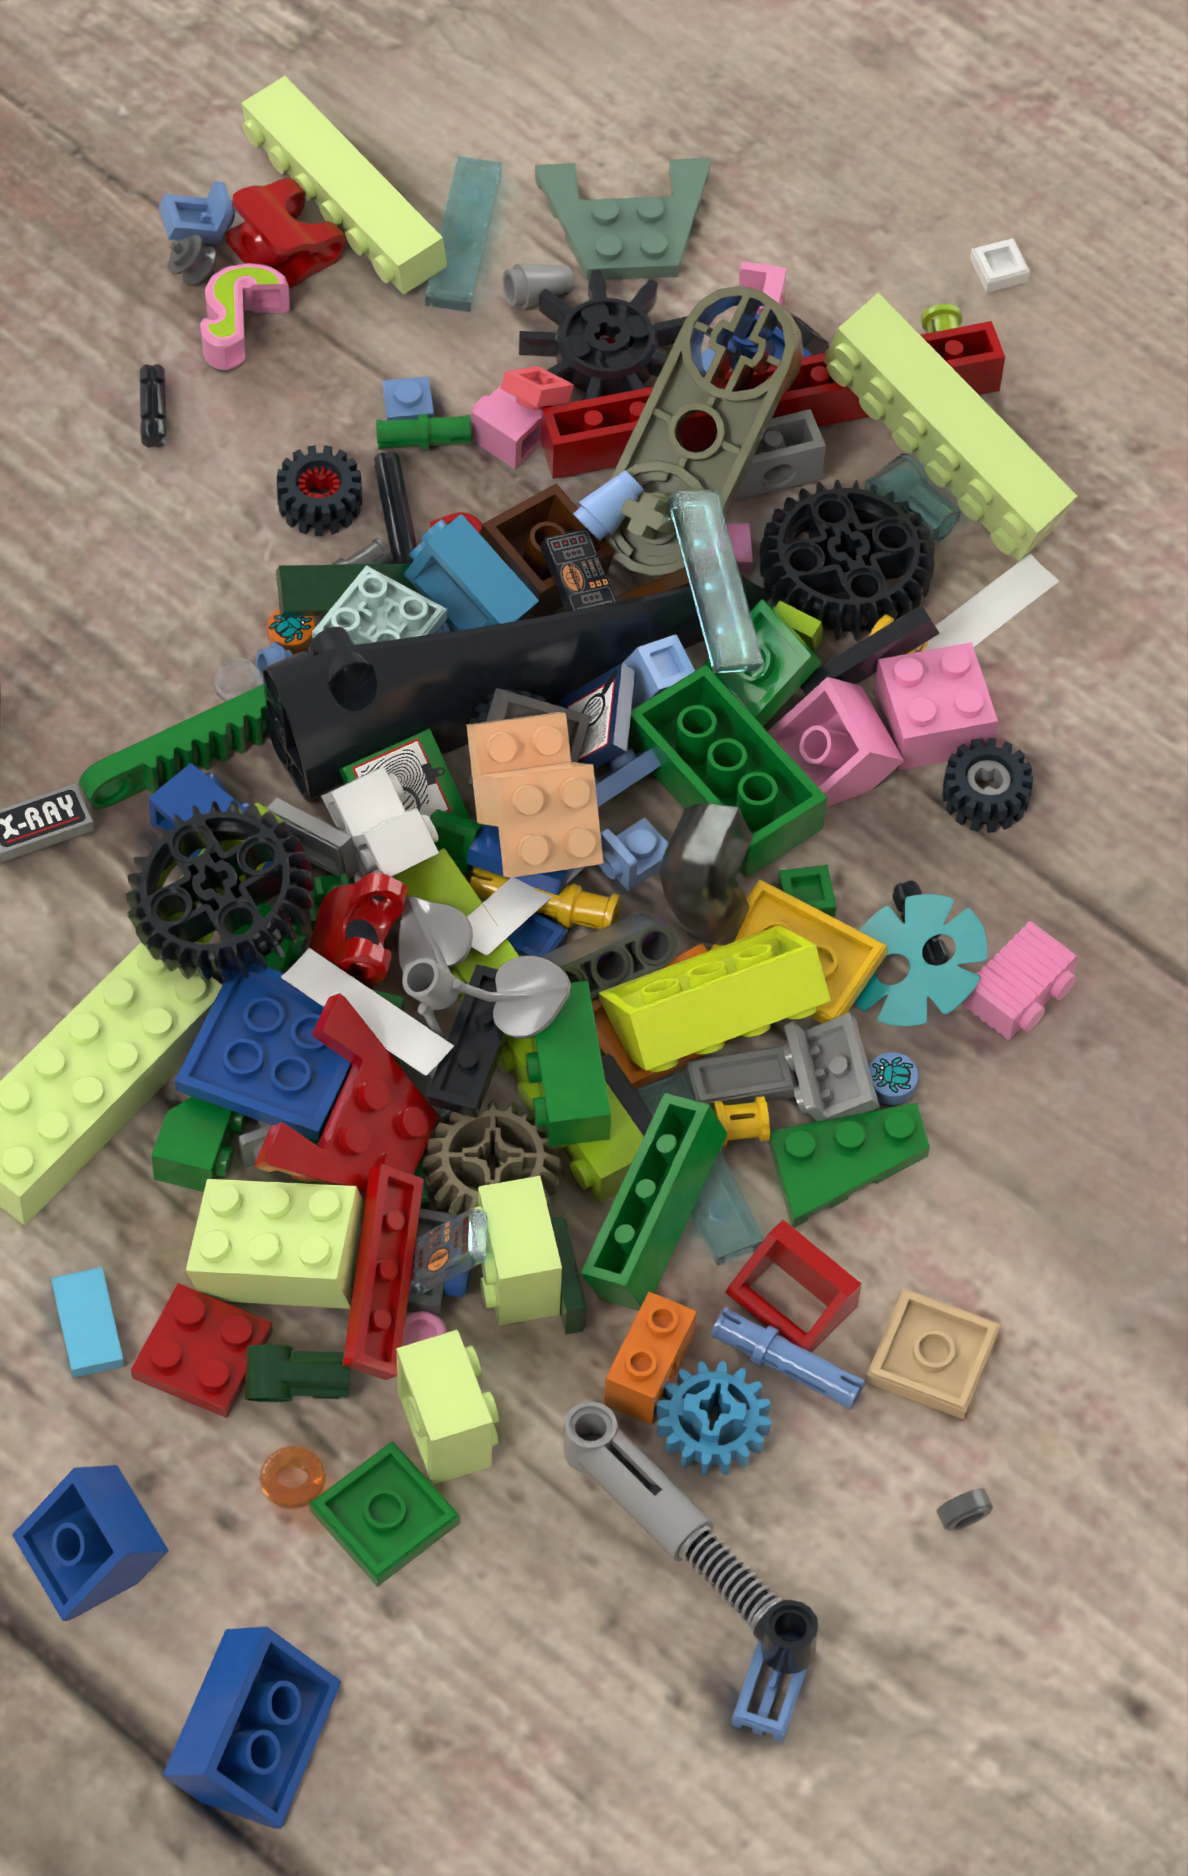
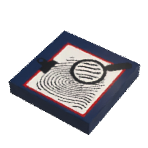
M624 663L615 666L559 699L560 707L591 716L577 763L592 764L594 770L627 752L635 670Z

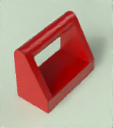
M782 1220L769 1232L730 1283L725 1293L764 1326L768 1327L770 1325L779 1330V1336L812 1353L858 1307L862 1283L786 1221ZM773 1263L827 1306L808 1333L803 1331L750 1287Z

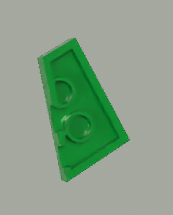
M917 1103L770 1130V1140L768 1142L793 1228L807 1222L808 1217L829 1205L833 1208L848 1200L849 1194L869 1183L878 1184L928 1157L930 1149Z

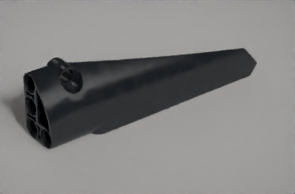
M738 574L647 596L548 616L355 645L346 629L342 627L327 628L312 639L308 646V653L302 651L262 668L269 736L282 765L303 798L310 802L345 785L339 769L425 730H431L442 755L468 744L467 725H469L470 718L478 719L480 713L475 708L479 703L487 705L489 701L486 697L495 693L496 688L525 691L546 699L544 701L546 703L557 705L559 704V699L623 663L637 647L676 634L683 648L686 649L738 626L762 599L768 602L772 595L768 590Z

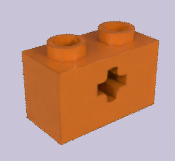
M648 1292L606 1376L605 1406L649 1425L653 1424L656 1418L658 1400H665L664 1386L666 1382L673 1383L694 1340L697 1311Z

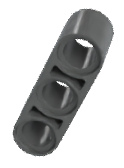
M639 913L542 955L541 958L551 961L566 971L571 983L588 981L591 999L598 997V992L644 976L669 964L676 955L678 942L676 935L670 928L648 914ZM650 932H655L654 941L651 946L641 950L644 937ZM610 951L611 956L608 964L604 968L597 970L596 965L600 956Z

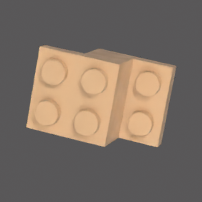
M555 712L467 725L477 823L498 827L504 877L513 878L604 864L594 768L592 764L571 762L566 713Z

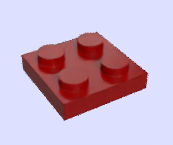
M178 1283L131 1367V1376L137 1381L227 1418L245 1385L246 1346L266 1345L273 1332L272 1322Z

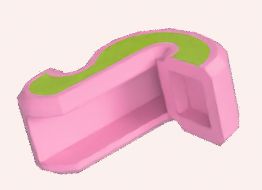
M245 263L225 267L210 278L205 289L207 318H204L200 323L202 352L205 361L210 366L219 370L233 369L245 361L244 311H252L256 314L286 313L289 311V286L283 274L270 266Z

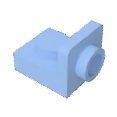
M645 817L617 836L608 828L601 832L604 864H599L607 877L610 879L616 878L627 891H630L675 861V850Z

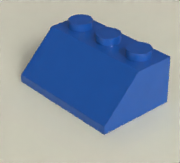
M269 1627L226 1629L162 1776L201 1803L273 1829H281L342 1681Z

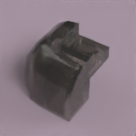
M695 804L685 808L662 856L659 875L664 897L679 926L689 937L704 943L724 946L734 942L750 908L735 877L753 836L738 807Z

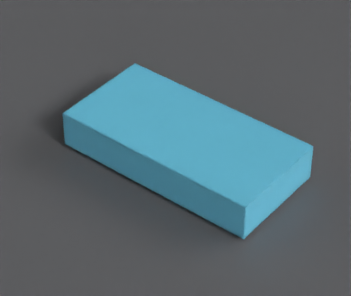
M99 1267L51 1278L72 1378L124 1367L123 1355L103 1268Z

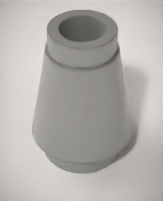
M515 264L512 269L505 270L503 274V291L506 301L511 307L519 306L521 309L539 304V293L545 288L556 296L572 292L574 288L573 273L568 265Z

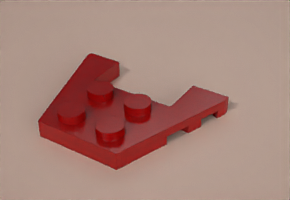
M340 993L330 996L327 999L312 1036L350 1062L352 1067L318 1145H315L285 1123L280 1122L270 1127L254 1166L268 1172L277 1170L291 1174L293 1179L308 1183L316 1181L327 1185L356 1186L361 1197L365 1198L369 1168L382 1163L414 1175L439 1116L431 1105H428L424 1096L347 998Z

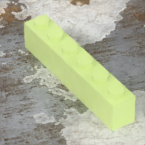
M283 76L241 103L245 119L242 129L249 142L254 147L260 145L268 153L274 168L280 174L286 172L302 187L306 193L305 200L309 201L312 199L319 206L325 221L335 223L346 234L347 241L356 254L359 256L365 254L372 261L374 270L383 282L389 283L391 281L404 295L448 267L443 237L286 76Z

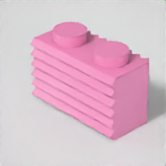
M1028 921L1026 926L1021 928L1020 932L1015 934L1013 939L1009 940L1007 945L1002 947L1000 952L996 953L994 958L990 959L980 972L976 973L980 976V980L973 992L964 1000L963 1005L966 1010H971L974 1016H979L982 1022H987L988 1026L994 1028L997 1034H1002L1005 1040H1010L1021 1028L1029 1032L1042 1018L1045 1012L1043 1006L1052 997L1061 1000L1075 984L1077 976L1074 975L1077 955L1032 921Z

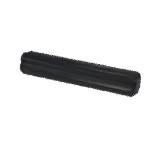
M393 451L388 453L380 452L374 458V468L390 550L394 558L393 564L412 563L414 560L409 554L417 547L400 458Z

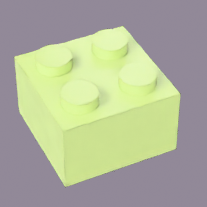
M535 1176L479 1186L478 1207L470 1208L472 1211L473 1232H470L471 1247L474 1250L475 1263L481 1262L483 1277L480 1278L485 1308H495L499 1326L560 1315L562 1266L541 1177Z
M457 1329L396 1348L398 1397L430 1483L432 1485L492 1467V1446L499 1444L494 1424L499 1422V1416L491 1393H481L477 1377L481 1376V1368L473 1346L464 1348Z

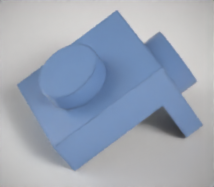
M219 181L213 183L207 198L164 194L159 204L168 240L180 241L190 235H198L202 238L204 244L219 245L227 227L233 224L235 218V209L232 206V200L229 198L224 182Z

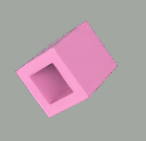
M499 386L490 396H483L472 410V441L516 470L541 445L542 410H532L519 405L516 402L517 397L500 389L501 386Z

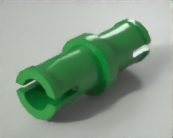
M428 413L418 414V419L376 420L378 450L420 447V451H430V446L472 445L470 414L465 416L428 418Z

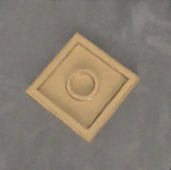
M903 1288L871 1363L865 1383L964 1420L998 1337L1001 1324Z

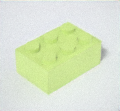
M207 1179L186 1266V1273L197 1291L223 1302L350 1309L365 1203L356 1186Z

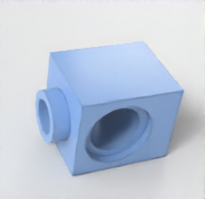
M676 634L637 647L623 662L635 670L632 698L633 709L695 671Z

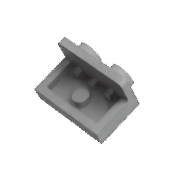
M850 1013L804 1031L795 1021L784 1024L788 1042L783 1043V1052L793 1072L796 1071L799 1086L794 1087V1095L799 1109L805 1116L810 1114L818 1122L866 1113L880 1107L857 1020Z

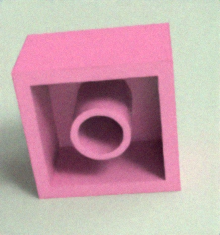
M972 642L878 659L874 694L885 728L904 759V762L898 766L899 771L948 762L951 754L956 755L957 748L962 744H965L970 750L971 740L980 738L981 745L987 746L988 738H995L998 719Z

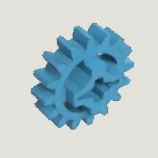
M701 1361L698 1362V1371L694 1376L683 1368L678 1371L677 1382L679 1386L666 1382L664 1386L665 1400H658L656 1416L661 1418L657 1422V1435L659 1437H668L665 1444V1452L668 1455L678 1451L682 1452L681 1467L687 1468L693 1461L700 1462L701 1475H707L711 1465L718 1464L723 1475L729 1474L731 1461L736 1460L739 1465L745 1468L749 1465V1450L759 1454L763 1451L765 1439L762 1436H767L770 1433L771 1419L766 1416L770 1413L771 1403L769 1399H759L762 1390V1384L759 1381L749 1385L745 1384L746 1370L744 1368L739 1369L734 1375L727 1374L726 1362L720 1361L716 1372H709L705 1362ZM717 1405L718 1421H715L714 1429L710 1431L709 1415H712L713 1407Z

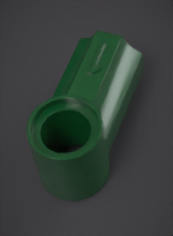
M285 1345L246 1346L245 1400L289 1402L293 1401V1398L348 1399L350 1368L343 1366L344 1352L294 1351V1347Z

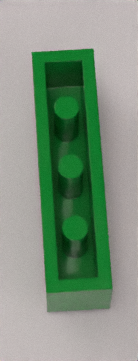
M664 1093L581 1271L582 1276L600 1300L639 1311L648 1292L655 1293L728 1134L710 1105Z

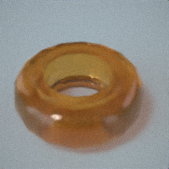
M288 1446L279 1448L267 1457L262 1464L259 1480L262 1492L270 1502L280 1508L294 1510L308 1506L310 1502L321 1494L324 1489L326 1474L323 1463L315 1453L304 1447ZM286 1468H300L307 1473L308 1479L299 1487L289 1488L277 1481L280 1472Z

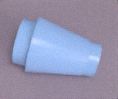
M623 470L618 476H615L580 500L578 503L581 506L573 515L592 535L601 541L608 533L613 536L626 515L621 513L625 501L628 498L637 501L638 496L644 489L628 472Z

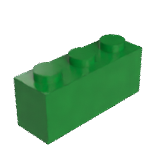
M588 981L571 983L568 999L551 1024L542 1032L528 1037L531 1038L533 1052L525 1054L529 1084L538 1083L540 1097L533 1098L536 1129H546L548 1147L610 1140L611 1111Z

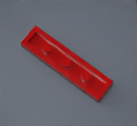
M381 1163L369 1168L343 1366L388 1380L397 1377L396 1348L402 1347L424 1179Z

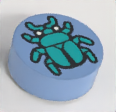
M888 1052L872 1060L869 1069L879 1102L887 1105H898L908 1101L914 1095L918 1082V1070L915 1063L909 1057L896 1052Z

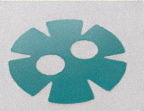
M921 894L909 896L905 899L904 924H902L890 906H885L875 913L859 931L887 945L886 956L891 954L905 956L910 963V970L906 978L895 985L881 983L875 971L856 999V1005L862 1011H866L884 996L888 995L877 1020L892 1026L925 1024L927 1022L928 996H930L944 1015L957 1008L973 992L980 980L979 975L958 967V964L982 962L987 959L986 934L974 912L967 908L944 925L954 899L937 894ZM936 935L950 936L956 944L954 956L947 963L939 966H933L925 962L922 956V949L925 943Z

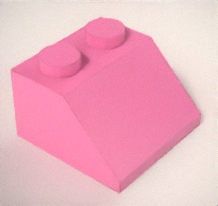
M831 677L824 679L768 731L772 738L827 797L826 808L870 792L904 762L862 686Z

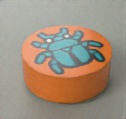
M275 610L267 621L269 643L277 642L284 650H290L292 655L308 649L312 641V631L315 629L313 616L280 617V610Z

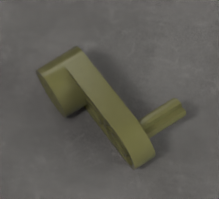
M744 286L717 289L701 299L684 321L611 477L613 479L625 470L644 489L638 496L637 501L630 498L625 501L621 513L626 515L613 536L608 533L604 537L615 550L613 558L631 571L655 577H664L700 562L716 538L783 394L786 393L799 375L804 355L801 331L791 314L763 291ZM733 306H738L731 322L722 319L713 329L709 327L716 316ZM761 306L763 309L748 339L758 346L757 353L752 359L741 355L726 388L721 389L737 356L727 348L728 343L733 335L742 340L745 339ZM778 321L783 327L785 341L782 360L775 358V346L769 343ZM704 335L710 337L709 348L716 352L707 373L703 368L701 354ZM771 365L776 368V371L769 380L754 389L746 390L754 372L763 375ZM694 414H709L717 425L716 440L710 448L703 452H690L685 448L681 440L682 425L687 418Z

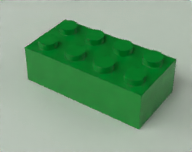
M707 665L702 666L631 710L627 746L632 748L635 754L652 748L661 766L651 773L745 878H748L823 830L827 804L825 794Z

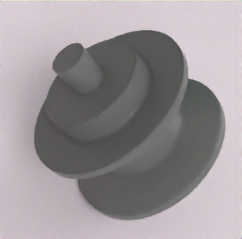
M190 235L179 242L174 241L170 245L172 251L170 253L168 269L172 274L183 273V282L188 286L196 285L215 275L213 270L217 259V251L211 246L202 248L203 241L198 235Z

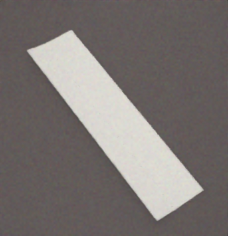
M1030 553L938 623L936 628L940 634L928 641L926 650L972 642L974 648L1060 581Z
M585 867L575 868L567 883ZM514 877L510 878L484 901L483 905L481 904L467 917L473 931L471 947L486 956L489 955L552 896L536 891L534 887Z
M310 948L281 976L282 979L323 1007L328 997L338 993L345 996L383 1046L425 1076L454 1047V1045Z

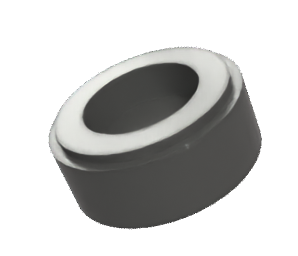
M980 1488L950 1499L942 1504L936 1512L944 1529L955 1531L985 1518L991 1513L993 1506L986 1490Z

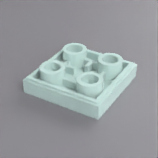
M366 565L312 631V639L318 633L331 627L346 629L355 645L432 635L446 621L447 609Z

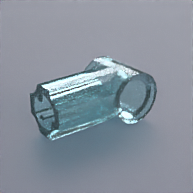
M899 454L865 482L866 491H869L876 483L877 494L883 497L890 491H893L895 494L893 503L896 505L905 500L908 501L910 507L908 514L921 513V526L929 527V541L931 542L942 541L951 533L953 527L960 520L961 510L927 482L924 469L909 454Z

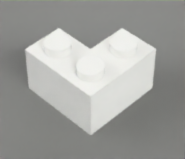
M384 767L373 770L321 796L336 828L352 836L359 866L358 873L361 878L372 872L392 877L439 853L434 844L438 841V834L432 821L426 814L421 816L417 808L405 811L401 801L405 800L403 788L397 777L393 773L388 775Z

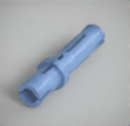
M724 1308L722 1315L720 1314L711 1333L712 1338L751 1357L750 1362L759 1367L765 1364L815 1392L834 1400V1402L844 1406L846 1409L851 1410L853 1408L854 1402L856 1403L866 1381L848 1373L806 1349L789 1342L778 1335L779 1330L769 1325L766 1329L747 1320L731 1309Z

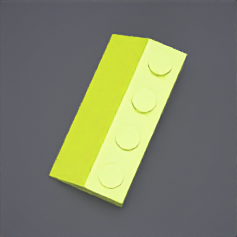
M781 925L598 992L600 1002L629 1059L645 1071L649 1070L651 1072L668 1070L678 1064L679 1058L692 1053L709 1054L718 1051L724 1047V1041L737 1036L753 1037L763 1034L771 1028L770 1024L782 1019L796 1020L808 1017L816 1012L817 1006L831 1001L816 945Z

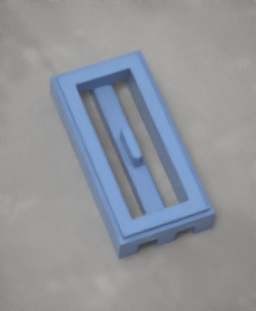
M790 1632L778 1635L781 1639L789 1642L801 1639L798 1635ZM758 1641L731 1726L742 1729L744 1725L753 1728L752 1733L763 1735V1732L773 1735L774 1740L784 1742L807 1668L799 1673H793L778 1721L768 1718L783 1673L777 1672L774 1669L771 1671L757 1715L747 1712L764 1663L761 1643Z

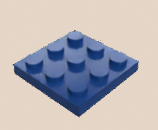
M256 963L248 965V978H245L239 969L231 970L228 983H223L175 1079L176 1091L270 1125L283 1122L302 1136L319 1142L352 1067L350 1062L312 1036L324 1007L282 979L281 976L284 974L268 967L265 970Z

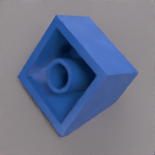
M118 1465L73 1468L12 1534L62 1621L72 1620L135 1586L169 1551Z

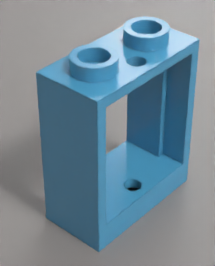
M462 514L448 525L441 519L421 537L423 541L409 554L414 561L403 574L422 596L447 609V619L445 622L453 631L524 620L539 602L534 594Z

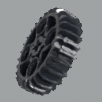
M837 479L834 483V488L826 490L822 483L818 482L815 494H811L805 488H801L798 501L787 497L783 509H775L772 515V522L766 523L759 554L760 576L764 578V589L772 593L773 606L776 607L778 602L782 601L821 621L823 630H834L836 640L840 639L842 632H852L854 639L857 641L861 631L868 630L871 633L873 627L885 614L893 617L895 621L922 605L923 597H926L930 590L935 566L933 558L934 543L929 541V527L921 526V513L909 514L910 507L908 501L905 500L896 505L894 503L895 494L893 491H890L884 497L878 495L876 483L869 491L860 489L857 479L854 481L852 488H842L840 481ZM807 532L809 539L792 542L800 533ZM904 575L902 580L894 587H887L886 580L896 579Z
M232 800L226 812H222L218 803L213 801L210 813L202 814L198 807L193 805L192 818L186 821L178 814H174L173 818L176 826L170 831L157 826L161 839L157 843L144 840L143 845L149 855L148 857H133L134 864L139 873L127 875L128 883L132 890L125 895L126 901L131 908L128 912L129 919L135 927L136 935L141 943L147 946V950L156 961L161 960L165 968L170 972L179 968L182 975L188 980L198 971L201 979L208 983L214 971H218L223 981L228 983L230 972L234 969H239L241 974L248 978V965L255 962L267 970L268 965L265 956L273 952L279 957L284 958V952L280 943L284 939L297 943L298 938L292 927L293 925L307 926V918L302 910L313 908V900L309 894L310 891L315 889L314 881L310 875L312 867L307 855L304 853L305 850L300 840L293 836L285 822L278 823L275 815L270 811L261 816L258 808L253 803L248 806L244 813H242L238 803ZM224 840H244V842L227 852H224L218 843ZM206 849L200 856L189 858L195 851ZM273 861L268 868L256 870L262 863ZM178 865L184 876L163 887L171 871ZM242 875H244L246 879L243 882H241V880L239 879V877ZM217 887H220L224 891V896H221L219 893H217ZM279 895L272 910L263 918L257 906ZM200 901L202 906L197 908L195 902ZM184 912L183 916L178 920L168 922L169 918L174 914ZM252 925L246 933L234 935L240 927ZM215 930L223 941L215 944L195 943Z

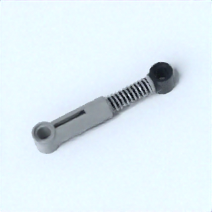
M594 1401L582 1402L574 1406L567 1413L564 1422V1455L568 1464L578 1472L589 1474L675 1561L680 1562L683 1560L684 1562H689V1567L695 1569L697 1575H702V1580L708 1582L710 1588H715V1593L721 1595L722 1601H728V1606L734 1608L735 1614L741 1615V1619L747 1621L748 1627L754 1630L753 1635L761 1643L762 1656L768 1666L777 1672L785 1674L799 1673L806 1669L814 1659L817 1643L818 1621L813 1610L803 1602L795 1600L782 1601V1598L776 1597V1592L769 1593V1586H762L763 1579H756V1572H750L749 1566H743V1559L736 1560L737 1554L730 1553V1546L723 1547L724 1541L717 1540V1533H712L714 1528L713 1522L617 1427L616 1416L610 1408ZM592 1434L597 1435L600 1439L587 1441L580 1437ZM790 1632L798 1635L801 1639L789 1642L781 1639L778 1635Z

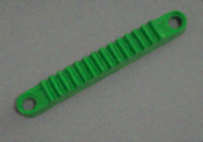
M264 685L257 686L92 764L83 772L79 779V786L92 807L97 809L107 808L145 790L154 794L159 789L160 783H167L190 763L209 770L211 769V759L215 757L226 762L229 760L228 751L232 749L243 754L246 752L245 743L249 741L257 746L262 745L263 735L269 734Z

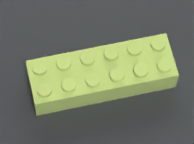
M879 293L872 297L837 329L823 360L827 365L826 368L829 375L840 386H848L860 398L859 403L865 413L874 420L880 419L892 431V438L899 448L908 454L913 453L925 465L924 468L928 477L937 486L946 487L958 499L957 503L961 511L973 521L978 520L991 533L992 542L1001 552L1006 555L1012 554L1019 562L1059 526L1076 500L1077 495Z
M140 943L0 1081V1207L25 1226L175 1075L186 1059L222 984L212 977L208 983L204 982L198 971L189 980L182 975L179 968L170 972L165 968L161 960L156 961L150 955L146 948L147 946Z

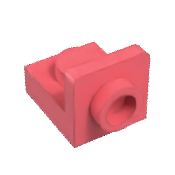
M535 366L505 371L500 389L517 397L516 402L519 405L532 410H542V408L569 403L574 384Z

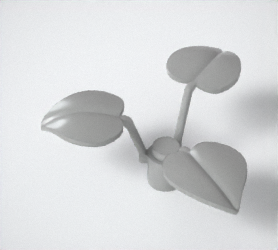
M407 897L400 923L398 944L399 962L404 973L402 983L404 990L421 1002L418 1007V1013L425 1017L433 1032L446 1040L433 1011L452 1006L461 992L488 1002H496L493 1010L494 1022L508 1036L514 1038L532 1037L542 1032L551 1024L570 995L571 982L564 970L541 957L520 956L509 960L497 971L495 979L497 992L485 991L466 984L460 979H456L449 968L461 964L469 954L473 939V931L469 919L461 911L449 905ZM399 1059V1066L427 1100V1093L438 1065L425 1076ZM431 1106L439 1116L436 1123L453 1112Z

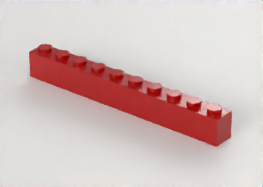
M992 321L920 335L978 395L1000 391L1005 354ZM827 353L803 357L799 375L786 393L783 394L772 418L811 409L819 427L869 416L862 409L859 403L860 398L848 386H840L829 375L826 368L827 365L823 362ZM771 365L763 375L754 372L746 390L754 389L769 380L776 371V368ZM733 371L728 373L721 389L726 388ZM654 387L542 408L541 444L552 479L616 467ZM694 414L687 418L682 425L681 440L685 448L690 452L708 449L716 440L717 425L709 414Z

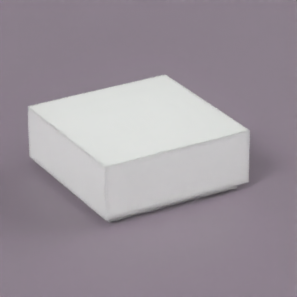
M1014 238L971 249L970 261L986 293L1029 282L1030 270Z

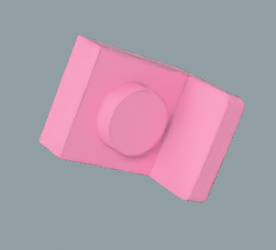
M742 262L739 273V286L761 290L783 306L787 268L775 267L765 263ZM760 306L756 314L760 315L763 307Z

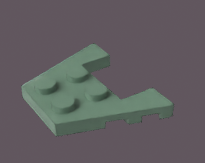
M710 158L670 159L671 196L580 200L578 196L576 163L535 165V182L538 188L544 191L548 199V207L553 217L558 218L565 232V240L587 281L590 279L591 270H601L604 280L678 277L691 236L695 215L702 201L705 183L708 182L710 175Z

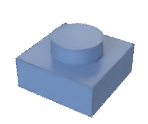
M429 376L382 380L386 420L418 419V414L428 413V418H434Z

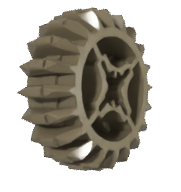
M492 1099L488 1104V1110L479 1111L477 1118L452 1112L450 1114V1125L438 1122V1126L435 1128V1138H430L427 1142V1157L423 1160V1173L427 1177L425 1179L426 1190L429 1195H435L434 1205L438 1211L449 1209V1213L453 1216L462 1215L458 1218V1221L469 1215L470 1232L471 1216L468 1211H470V1208L478 1207V1191L467 1186H473L478 1189L479 1186L540 1176L547 1207L550 1206V1195H556L559 1190L560 1180L557 1177L562 1174V1160H560V1157H557L559 1155V1146L548 1147L546 1129H536L533 1111L531 1110L522 1116H518V1107L514 1101L507 1107L506 1111L498 1110L497 1103ZM481 1142L475 1147L467 1148L475 1143ZM505 1142L514 1145L517 1148L510 1147L509 1145L505 1144ZM491 1154L495 1155V1166H497L495 1168L494 1180L490 1179V1168H487V1166H490Z

